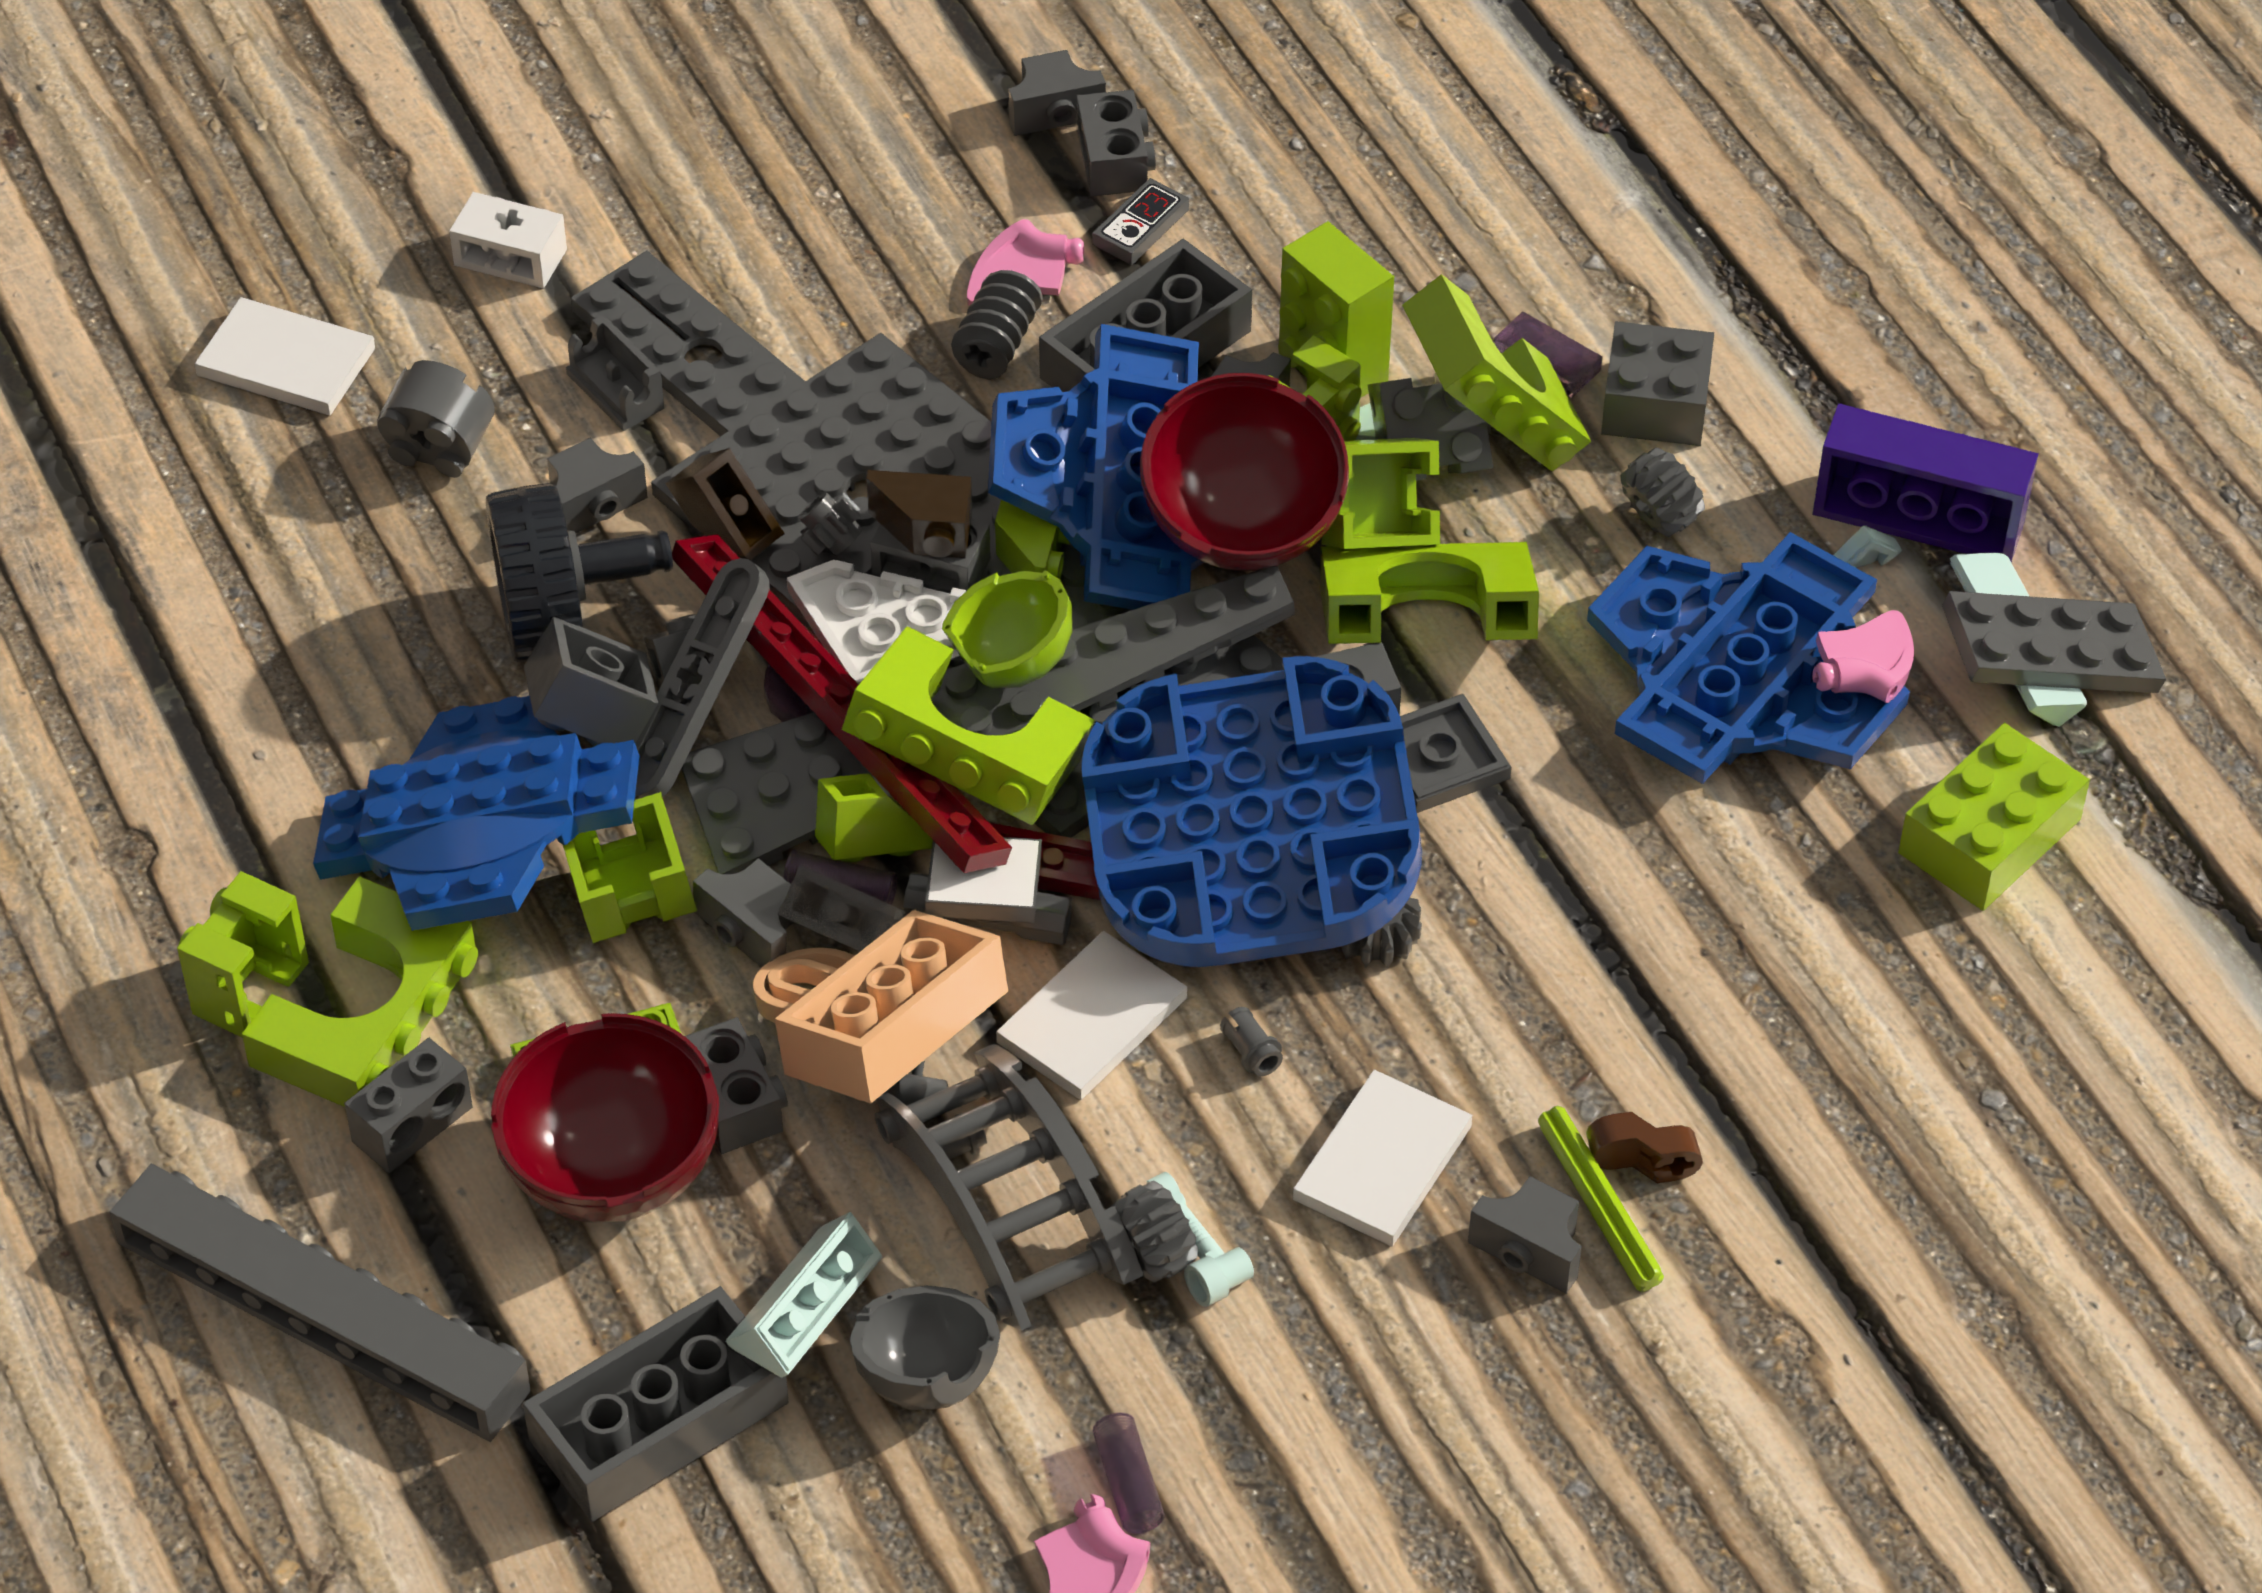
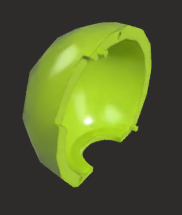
M1046 570L1043 573L1020 571L999 576L996 572L973 584L954 602L943 621L942 630L970 670L984 685L991 688L1022 687L1044 677L1063 657L1072 634V604L1061 580Z

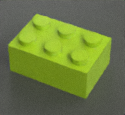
M1329 221L1282 248L1278 350L1280 355L1291 358L1292 368L1298 369L1307 377V370L1293 362V353L1313 335L1361 364L1360 388L1362 390V398L1369 393L1367 384L1385 382L1389 379L1395 276Z
M2004 722L1906 812L1898 853L1984 911L2081 820L2090 779Z

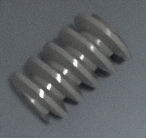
M999 270L990 273L983 280L981 289L976 293L974 301L969 306L966 316L962 319L959 329L954 333L951 343L954 357L969 373L979 378L991 380L1001 377L1006 372L1008 363L1012 361L1015 350L1020 346L1022 337L1027 333L1029 324L1034 320L1036 311L1042 304L1041 289L1032 279L1012 270Z

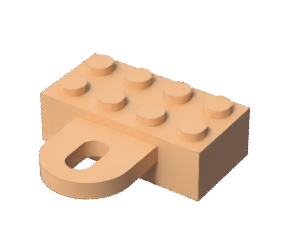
M917 910L911 911L856 955L832 948L796 950L783 954L771 962L769 961L757 972L753 980V990L759 1013L776 1025L784 1075L870 1104L1008 992L1000 936ZM807 983L814 985L816 987H814L813 989H805L793 984Z

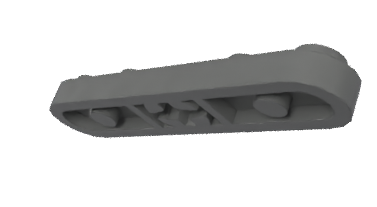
M738 558L732 560L720 569L656 695L658 705L635 743L640 756L635 798L637 799L659 792L664 797L672 788L767 598L769 578L765 571L749 559ZM700 674L703 676L699 685L691 684L689 686L687 684L691 675L699 676Z

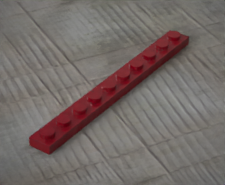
M718 534L676 540L672 550L673 561L705 595H707L720 569L728 562L739 558ZM769 590L767 598L746 640L963 873L1006 865L1012 846L955 786L842 730L854 691L859 684Z

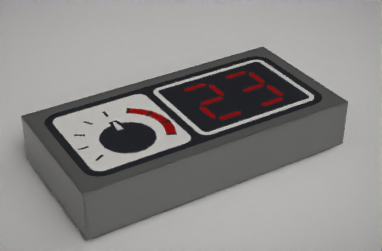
M1149 178L1093 232V245L1133 265L1189 211V198Z

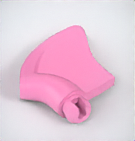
M1027 219L1014 223L1001 232L988 245L977 261L968 285V305L970 306L973 303L976 293L981 289L983 280L990 273L999 270H1012L1024 274L1038 285L1043 295L1059 296L1067 263L1079 265L1084 260V242L1080 238L1068 239L1067 235L1041 232Z
M1891 610L1853 629L1818 632L1816 644L1823 662L1814 667L1812 678L1813 682L1817 683L1816 688L1820 691L1831 689L1834 693H1866L1885 703H1889L1905 685L1914 657L1912 635L1903 614L1899 611Z
M1090 1494L1092 1501L1084 1504L1082 1498L1076 1502L1074 1507L1075 1516L1078 1518L1076 1522L1059 1528L1034 1541L1035 1548L1049 1576L1050 1593H1135L1144 1577L1150 1554V1542L1125 1534L1112 1510L1106 1507L1104 1499L1095 1494Z

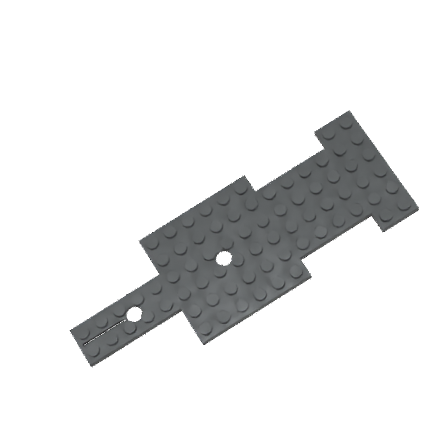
M647 250L571 297L572 312L590 327L593 319L604 314L661 371L662 388L720 436L652 480V495L701 537L706 536L692 526L665 483L702 455L730 448L785 533L750 561L765 571L769 578V590L813 634H815L788 593L787 577L833 559L853 564L854 571L872 575L870 541L880 523L868 513V498L857 497L852 501L860 508L859 513L861 515L855 520L862 527L859 536L848 548L838 555H834L827 547L819 555H816L800 539L802 536L800 532L806 526L799 520V516L823 492H827L835 500L842 492L847 495L848 489L851 492L854 491L855 482L866 480L867 470L971 477L972 518L976 521L990 524L991 559L980 581L996 572L999 576L1011 574L1010 570L996 555L995 519L1001 499L988 493L992 422L884 334L879 333L805 381ZM699 345L714 346L723 354L721 359L713 365L703 360L688 363L684 357L690 349ZM1071 543L1070 545L1062 544L1060 552H1064V565L1060 580L1072 604V629L1131 611V609L1085 602V566L1080 565V552ZM1252 635L1233 645L1224 646L1216 653L1195 663L1180 662L1164 670V676L1177 674L1178 685L1181 686L1280 671L1283 659L1256 636ZM961 656L950 660L947 669L966 663ZM1141 681L1118 692V698L1133 688L1144 684V682ZM1116 700L1101 708L1097 703H1094L1078 712L1096 720L1095 723L1102 724L1117 709ZM1082 758L1034 823L1045 833L1072 838L1089 826L1082 780Z

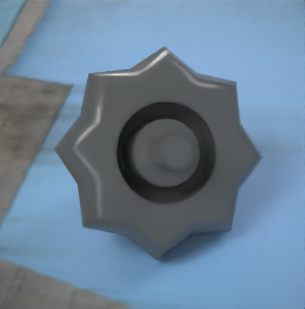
M922 1061L912 1070V1074H906L886 1092L895 1096L907 1106L949 1086L946 1080L923 1076L925 1061Z

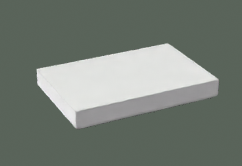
M241 297L195 362L197 376L330 416L375 350L374 337Z
M1103 930L996 1031L997 1043L1067 1092L1082 1100L1187 999V986Z
M1373 1070L1294 1187L1293 1200L1393 1247L1471 1128L1473 1115L1379 1071Z

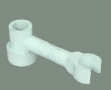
M1163 1172L1147 1180V1183L1154 1180L1170 1190L1176 1203L1181 1205L1185 1217L1190 1220L1189 1225L1196 1236L1198 1257L1200 1259L1187 1265V1268L1184 1269V1276L1191 1295L1201 1306L1208 1307L1226 1298L1229 1294V1289L1253 1278L1254 1268L1247 1253L1240 1247L1224 1253L1186 1206L1185 1197L1169 1173Z

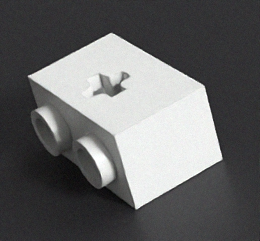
M477 192L471 194L449 231L454 266L543 289L567 250L563 214Z

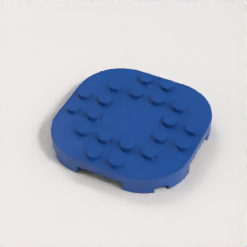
M1294 656L1282 658L1284 670L1181 686L1178 685L1177 674H1173L1141 684L1116 700L1117 709L1102 724L1096 722L1090 731L1084 747L1081 765L1094 872L1100 901L1108 920L1118 934L1137 950L1160 961L1189 967H1209L1341 947L1371 935L1392 920L1409 900L1415 889L1421 870L1422 847L1419 818L1417 817L1401 718L1393 701L1374 680L1367 683L1363 679L1349 673V665L1335 660L1311 656Z

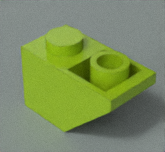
M1001 500L995 519L996 555L1011 573L1020 571L1043 573L1046 570L1053 576L1061 579L1064 552H1060L1062 544L1070 545V542L1063 535L1059 527Z
M869 773L818 779L815 837L833 860L858 862L863 860L865 856L882 854L908 856L913 854L915 850L932 848L933 840L922 830L890 793Z

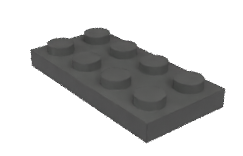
M1949 591L1942 604L1943 611L1971 682L2158 693L2166 681L2162 667L2134 603Z

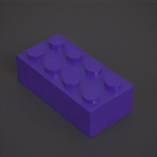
M1838 403L1822 449L1812 515L1858 527L1864 525L1882 533L1964 554L2001 553L2008 556L2012 563L2025 523L2039 453Z

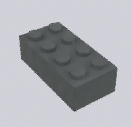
M1183 238L1039 336L1040 379L1050 387H1059L1062 392H1068L1080 383L1084 375L1094 370L1095 335L1101 324L1199 342V368L1251 332L1252 289Z
M721 1286L523 1402L529 1441L591 1522L789 1403L786 1376L779 1377L738 1353L726 1343L727 1338L742 1322L745 1315Z

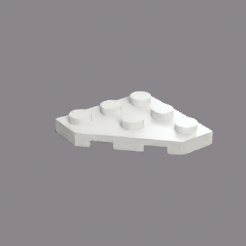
M834 559L787 577L788 593L823 647L858 684L861 683L907 626L954 649L951 659L960 656L942 630V624L954 602L966 590L952 588L951 593L923 587V580L883 571L881 577L854 571L853 564Z

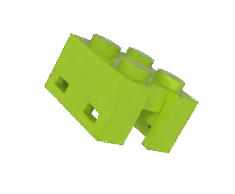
M1313 335L1293 353V362L1307 370V390L1302 395L1307 397L1309 394L1317 400L1335 421L1344 441H1353L1357 438L1361 429V364Z
M1420 438L1344 441L1349 464L1347 492L1337 518L1321 538L1322 545L1341 549L1440 544V511L1417 507L1416 474L1439 475V441Z
M661 792L634 801L632 821L636 830L635 835L600 845L596 830L579 833L567 845H563L579 903L593 943L627 933L626 930L632 922L652 916L661 918L664 922L697 911Z
M242 871L239 872L227 888L224 887L217 892L210 906V917L203 925L197 923L195 926L189 927L182 935L177 947L192 1014L242 1037L243 1031L262 1007L247 999L242 983L248 975L255 971L290 987L309 963L296 896Z

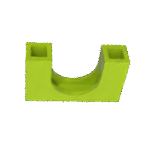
M1439 275L1402 304L1444 390L1553 472L1562 464L1570 461L1576 453L1591 443L1549 359L1523 338L1519 339L1503 353H1500L1483 325L1469 295L1445 276Z
M1527 542L1451 543L1356 549L1321 546V600L1328 644L1381 643V612L1389 606L1413 600H1442L1471 608L1481 618L1485 640L1538 639L1539 589Z
M907 626L855 689L842 730L1033 825L1080 762L1087 738L1096 720L1048 697L1029 723L1021 730L1012 734L984 735L959 727L945 718L931 701L942 686L954 649Z
M360 876L330 915L336 947L384 967L398 976L402 982L395 995L386 1004L371 1013L353 1018H334L316 1013L271 994L242 1033L249 1067L345 1107L344 1103L418 1046L421 1032L432 1017H438L444 1011L450 992L461 977L465 978L472 972L478 958L472 922L464 921L412 931L397 892Z

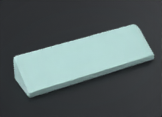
M1955 554L1950 558V564L1965 592L2029 596L2010 559L2004 554ZM2016 685L2028 710L2054 726L2060 727L2087 705V700L2081 689Z
M851 1212L823 1225L816 1231L727 1338L726 1343L732 1349L781 1378L791 1372L882 1258V1254Z

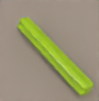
M1554 1106L1549 1111L1543 1112L1538 1118L1541 1131L1636 1290L1647 1292L1652 1287L1658 1286L1664 1279L1659 1264L1565 1108Z

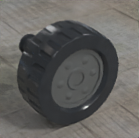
M554 484L520 486L492 492L486 496V513L496 579L507 637L514 661L526 662L542 633L550 624L552 617L583 627L580 601L586 600V585L651 575L658 570L670 572L673 569L669 536L663 530L657 531V535L651 536L638 534L578 544L575 532L567 530L560 495Z

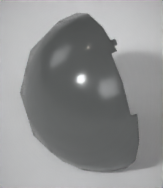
M924 1285L897 1289L872 1300L855 1316L856 1323L850 1337L857 1371L876 1393L886 1401L909 1410H933L955 1405L963 1401L979 1387L990 1372L997 1356L1000 1331L995 1315L979 1299L957 1289Z

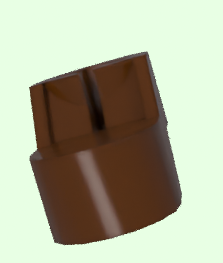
M1631 1111L1603 1116L1589 1125L1586 1131L1591 1153L1602 1169L1613 1170L1633 1167L1658 1184L1685 1179L1695 1174L1703 1164L1695 1132L1687 1126L1674 1125L1656 1128Z

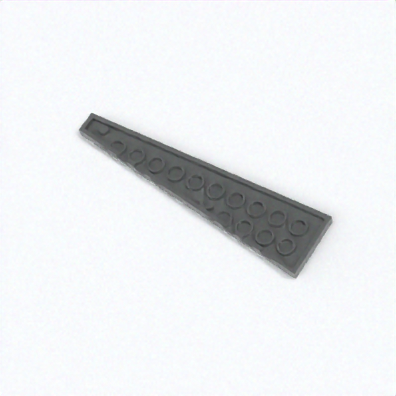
M1278 566L1256 570L1072 629L1065 653L1057 664L1044 677L1022 687L991 688L986 686L975 676L967 664L947 669L942 686L931 701L945 718L966 730L984 735L1012 734L1021 730L1029 723L1048 697L1076 711H1080L1094 703H1097L1101 708L1117 700L1118 692L1141 681L1146 683L1163 677L1164 670L1180 662L1195 663L1216 653L1224 646L1233 645L1294 616V601ZM814 712L691 751L681 768L717 872L720 874L739 873L758 858L769 866L784 859L782 852L807 840H810L812 845L818 843L819 841L815 837L818 779L865 773L873 776Z

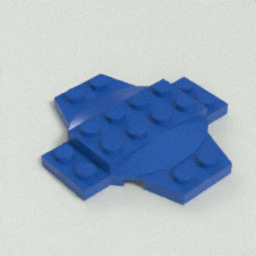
M1101 324L1095 335L1094 370L1084 375L1081 382L1070 391L1062 392L1059 387L998 393L992 404L988 493L1059 527L1067 540L1080 552V565L1085 566V602L1134 610L1190 592L1191 571L1204 563L1180 549L1159 528L1146 503L1140 475L1142 446L1153 420L1170 398L1182 389L1197 382L1199 342Z
M1791 532L1787 534L1763 562L1741 563L1740 572L1727 574L1710 571V562L1646 546L1588 607L1587 622L1636 672L1640 695L1616 720L1615 734L1701 784H1704L1723 761L1731 765L1741 753L1763 752L1772 749L1851 770L1908 705L1910 691L1903 686L1895 698L1889 703H1885L1866 693H1834L1831 689L1828 691L1818 690L1816 688L1817 683L1813 682L1812 673L1814 667L1823 662L1816 644V637L1818 632L1842 631L1855 628L1853 617L1874 595L1877 579Z
M512 696L498 702L471 707L458 706L449 711L439 712L407 762L402 765L390 764L381 769L370 770L367 789L357 791L345 790L325 797L313 865L320 880L372 871L383 879L390 873L412 931L518 912L544 868L541 854L549 843L557 839L559 843L567 845L582 832L632 824L640 758L634 740L619 743H601L592 748L582 749L576 733L559 736L556 731L545 727L534 717L530 696Z

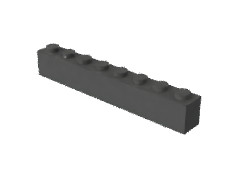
M151 1163L109 1211L119 1245L489 1442L495 1438L531 1392L526 1360L512 1346L506 1343H498L496 1345L477 1335L466 1322L458 1318L447 1319L433 1312L417 1296L410 1293H403L401 1295L382 1285L379 1279L371 1272L362 1268L354 1270L338 1262L330 1252L320 1245L310 1244L308 1246L289 1236L285 1229L276 1222L269 1219L260 1221L243 1212L240 1206L232 1199L223 1195L215 1197L203 1191L181 1172L173 1171L169 1173Z

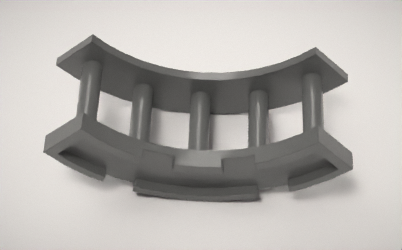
M992 1044L974 1052L980 1068L975 1069V1076L907 1106L895 1096L884 1092L883 1095L876 1099L880 1111L875 1113V1121L884 1141L887 1144L892 1143L893 1147L901 1150L920 1168L948 1207L968 1242L989 1286L984 1291L985 1298L996 1320H1002L1003 1323L1023 1331L1032 1326L1023 1305L1024 1303L1095 1271L1099 1275H1104L1105 1278L1123 1285L1144 1275L1115 1206L1104 1210L1090 1182L1097 1178L1099 1174L1070 1123L1036 1077L1025 1081L1017 1073L1018 1070L1022 1069L1021 1061L1004 1048ZM983 1096L987 1100H992L927 1129L923 1124L928 1120ZM1008 1118L1012 1122L1017 1121L1028 1133V1140L956 1171L942 1147ZM1037 1160L1042 1164L1047 1162L1050 1164L1061 1183L1059 1185L1060 1191L988 1223L985 1222L969 1190ZM1064 1213L1077 1214L1090 1240V1243L1086 1244V1251L1014 1283L997 1243Z

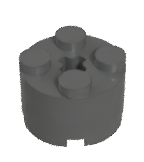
M421 360L414 362L409 370L405 367L377 419L378 429L382 437L390 445L388 449L389 456L404 466H414L419 461L435 466L440 473L448 477H459L464 468L469 465L494 416L495 407L488 392L481 385H479L475 392L463 383L466 374L440 362Z

